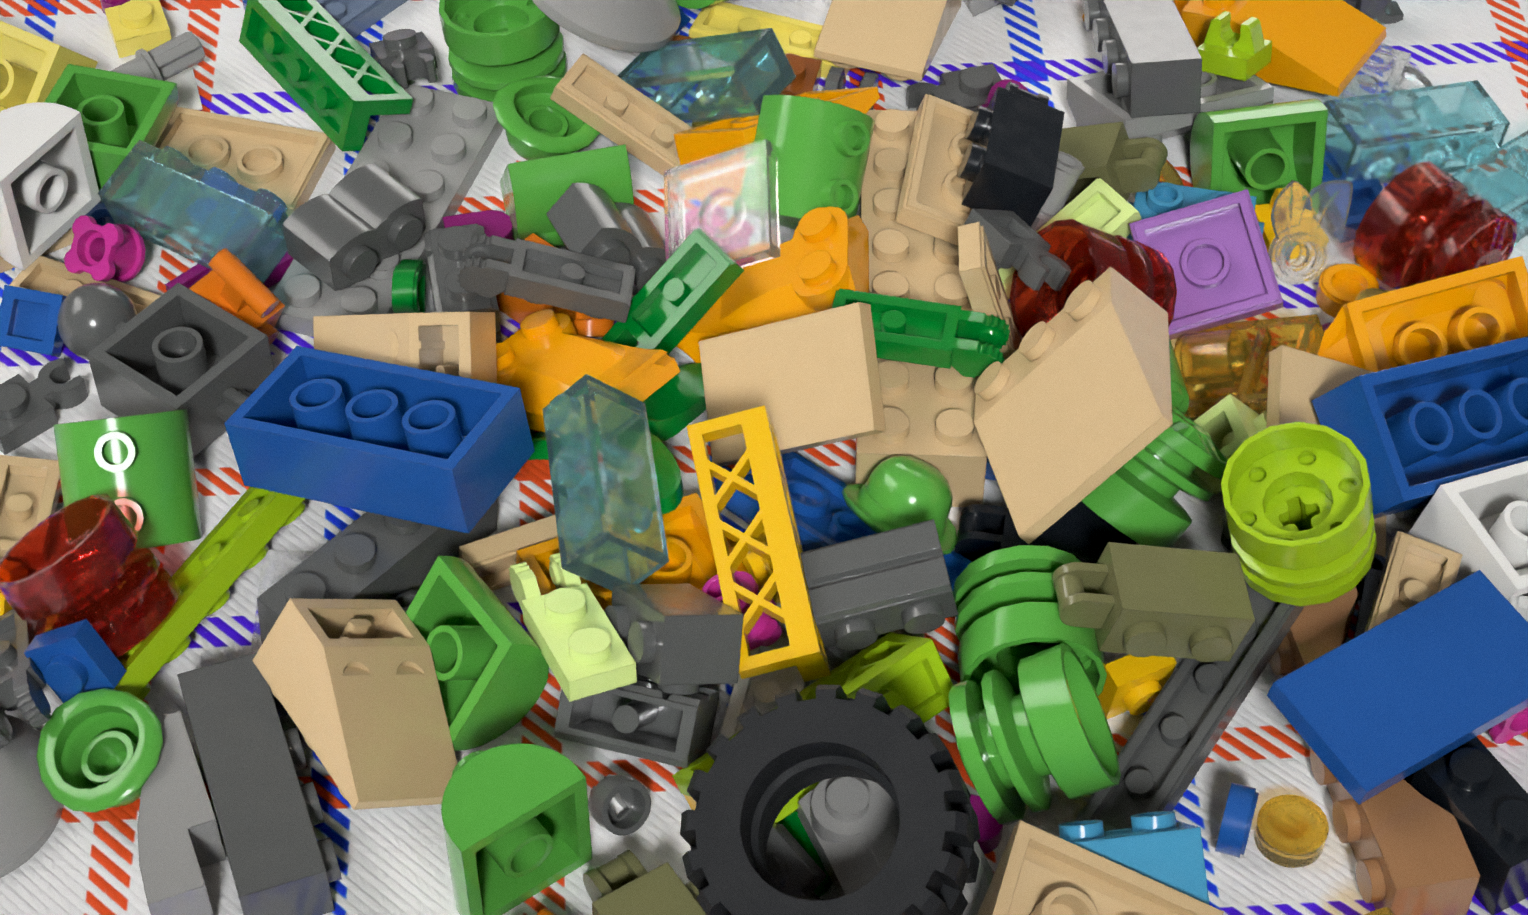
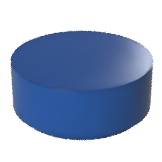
M1234 782L1231 783L1215 848L1216 852L1240 858V854L1244 855L1259 795L1256 792V788Z

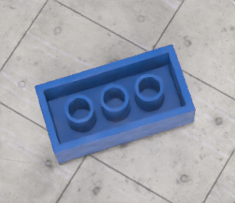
M1528 336L1359 375L1312 400L1320 425L1328 426L1351 439L1366 459L1371 483L1374 519L1427 505L1440 485L1528 461Z
M296 346L224 423L245 486L467 534L472 531L535 451L521 390L518 387Z

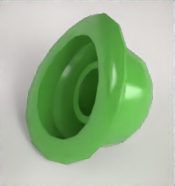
M527 77L508 83L496 93L493 109L497 121L505 129L511 148L526 160L573 153L588 147L600 134V132L550 99L555 86L563 77Z
M892 456L883 460L874 469L865 484H849L841 491L846 505L876 533L934 519L943 555L950 554L953 551L957 534L955 526L948 518L952 507V492L948 480L931 464L911 456Z
M108 688L78 693L57 707L50 717L51 720L41 730L36 755L41 780L52 797L73 811L93 813L111 807L117 808L128 805L140 798L141 788L157 767L163 747L161 722L151 707L129 692Z

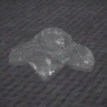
M1292 180L1279 193L1271 213L1275 237L1268 250L1274 274L1279 280L1293 285L1303 284L1315 279L1330 266L1345 263L1356 265L1368 253L1373 245V240L1364 233L1345 226L1352 200L1353 183L1347 180L1323 182L1309 193L1302 184ZM1299 244V256L1295 261L1289 262L1292 250Z

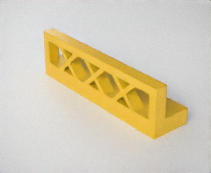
M765 405L687 425L723 603L742 613L739 599L750 605L743 616L739 664L741 679L797 666L804 682L830 676L831 673L824 643L814 619L800 554L803 552L777 434ZM743 433L747 449L731 472L709 460L706 442ZM750 469L752 471L754 485L744 480L745 476L748 474ZM713 477L724 482L717 493ZM736 490L757 500L760 508L744 533L723 522L721 516L722 510ZM763 530H765L768 546L757 540ZM726 537L737 543L730 554ZM749 551L772 562L773 573L758 595L735 582L734 573ZM777 591L781 608L770 603ZM763 612L785 624L790 646L751 655L747 636Z

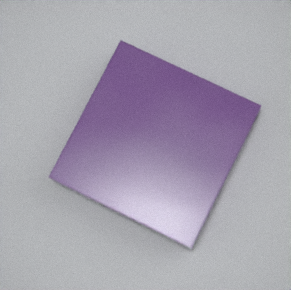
M1248 189L1129 223L1131 236L1150 298L1168 312L1170 340L1283 308V299Z

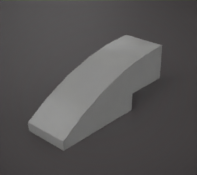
M177 711L167 714L161 726L163 747L157 767L141 788L137 825L139 867L151 915H214L200 868L226 860L217 821L181 712Z

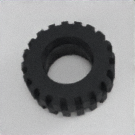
M818 685L816 688V698L803 700L798 690L792 689L775 695L778 708L764 715L759 712L755 705L742 713L737 719L744 728L731 740L720 733L706 750L715 762L708 773L702 770L694 771L687 792L697 802L695 810L682 812L680 835L691 847V850L682 856L686 875L698 889L699 895L696 899L706 915L963 914L968 902L962 892L965 883L976 882L980 862L974 851V842L980 839L978 817L970 802L971 794L948 749L936 733H929L921 718L903 704L892 709L883 694L861 688L856 693L855 699L847 697L841 685ZM834 777H857L879 784L893 799L900 822L894 849L878 874L858 890L830 900L813 901L798 899L778 886L767 867V843L778 814L789 800L806 787Z

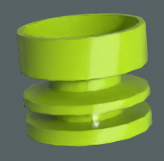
M1299 421L1270 426L1245 439L1227 461L1221 480V489L1233 553L1239 555L1244 579L1250 588L1274 602L1300 607L1327 603L1354 589L1371 569L1377 547L1375 521L1372 511L1371 483L1364 456L1351 439L1328 426Z

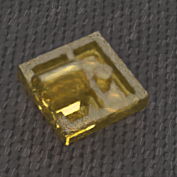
M1318 315L1232 322L1198 333L1180 335L1176 340L1174 352L1189 395V407L1185 415L1194 421L1229 394L1259 415L1264 411L1267 412L1269 352L1284 345L1318 355L1324 335Z

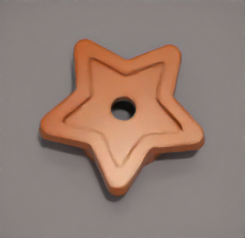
M580 312L564 313L570 316L577 334L585 337H603L614 325V320L593 318Z

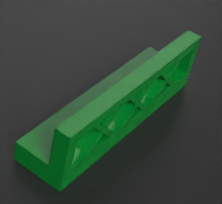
M247 0L239 42L342 152L361 150L371 115L410 114L413 98L316 0ZM365 91H368V92H371V93H374V94H373V95H368Z

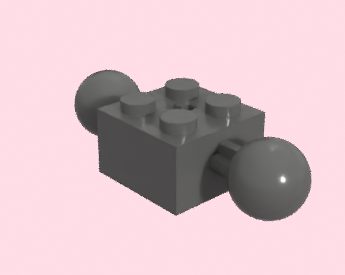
M105 283L85 284L73 290L64 299L58 312L57 326L60 337L71 352L83 359L89 360L101 406L118 417L187 409L193 458L226 431L224 423L274 371L268 336L180 283L174 285L138 314L130 298L120 289Z

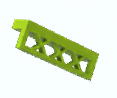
M890 632L830 671V676L818 679L799 692L803 700L816 698V688L818 685H841L847 697L855 699L856 693L861 688L883 694L892 709L903 704L917 714L922 722L925 723L949 707V692L953 683L932 639ZM737 732L736 734H734L733 736H731V737L728 738V739L731 740V739H732L735 735H737L739 732ZM708 753L690 763L688 768H683L672 775L681 794L690 796L687 788L695 770H702L708 773L715 761ZM819 782L806 787L790 799L780 811L774 823H778L798 809V801L814 789Z

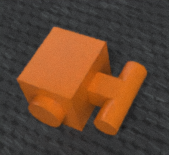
M224 248L210 260L208 265L213 270L189 289L266 334L270 346L279 335L275 325L285 305L227 248Z

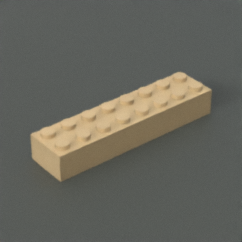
M897 109L869 110L866 115L875 121L860 196V218L869 231V293L962 306L961 310L973 311L959 273L958 245L895 222L918 111ZM877 358L886 432L856 438L855 484H865L871 473L883 460L892 456H911L931 464L948 480L953 496L952 507L983 504L987 454L974 424L976 398L974 387L979 376L975 378L962 376L952 366L948 369Z

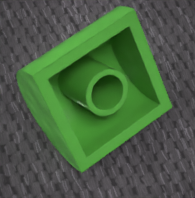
M68 64L45 102L64 105L81 113L101 201H109L122 197L132 188L177 108L179 97L177 83Z
M764 95L740 212L794 230L798 226L800 219L807 212L819 207H839L846 212L849 218L856 216L875 121L858 110L824 100L792 95Z
M1308 99L1199 113L1194 120L1190 140V166L1193 187L1232 193L1248 189L1250 196L1257 197L1255 205L1270 203L1276 188L1300 186L1302 190L1300 199L1309 198L1315 213L1320 214L1319 200L1322 191L1328 109L1320 100Z
M626 144L507 164L500 180L505 211L510 216L513 226L514 241H516V238L524 240L534 233L556 248L565 247L546 213L572 183L596 185L606 191L614 203L623 202L634 205Z
M187 409L53 425L70 555L101 554L152 548L193 541L203 537Z
M438 555L408 607L406 614L430 646L454 751H461L484 745L515 726L531 710L542 694L548 679L549 666L541 654V649L472 566L458 557Z
M517 743L501 745L485 751L472 752L461 759L455 766L452 777L443 794L441 813L454 900L460 915H503L592 860L586 776L567 757L540 745Z

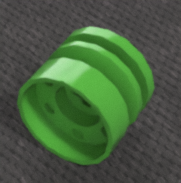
M440 0L439 16L444 40L449 47L448 60L452 68L453 85L458 95L494 102L497 91L510 82L535 76L564 77L567 73L568 64L560 25L545 15L532 0Z
M1172 406L1173 424L1081 501L1106 522L1140 545L1173 548L1192 523L1191 517L1180 503L1174 499V496L1181 490L1190 496L1208 502L1213 496L1214 490L1194 470L1199 467L1215 478L1222 480L1228 458L1214 444L1211 436L1174 406Z
M1018 545L992 551L971 562L955 579L953 588L958 611L954 626L960 642L957 652L960 682L971 680L976 682L982 689L981 681L984 673L997 670L1003 673L1019 695L1017 667L1020 659L1064 643L1070 646L1080 659L1097 696L1102 693L1107 678L1104 652H1100L1098 649L1095 629L1073 627L1061 621L1056 590L1052 580V575L1057 568L1067 563L1081 562L1071 553L1049 546Z
M1064 643L1020 659L1017 667L1019 695L1003 673L997 670L984 673L981 681L982 689L976 682L971 680L952 685L950 689L949 709L961 760L984 805L999 824L1009 825L1023 820L1026 805L1035 813L1049 810L1052 802L1049 775H1052L1066 796L1073 800L1119 784L1121 773L1118 755L1104 710L1080 659L1071 647Z

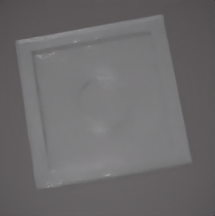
M763 139L664 171L665 262L694 229L701 228L710 235L742 268L781 256L778 170L775 145L767 139Z

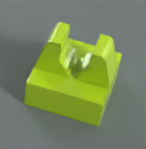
M1223 11L1211 20L1204 43L1197 47L1202 57V71L1247 81L1271 62L1272 41L1263 38L1261 22L1255 17H1250L1241 24L1240 34L1233 32L1230 26L1231 12Z

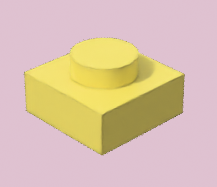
M131 0L122 5L104 9L119 58L135 55V52L141 48L148 52L172 39L170 28L159 0Z

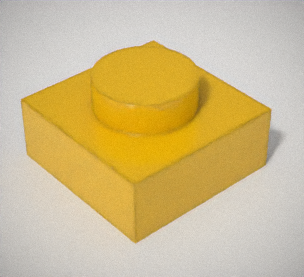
M1129 654L1105 664L1107 678L1103 691L1098 698L1106 719L1127 711L1131 715L1147 712L1174 672L1177 664L1174 657H1135Z

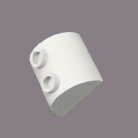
M26 103L0 112V256L11 265L25 270L71 229L78 217L86 215L101 201L81 113L56 103Z

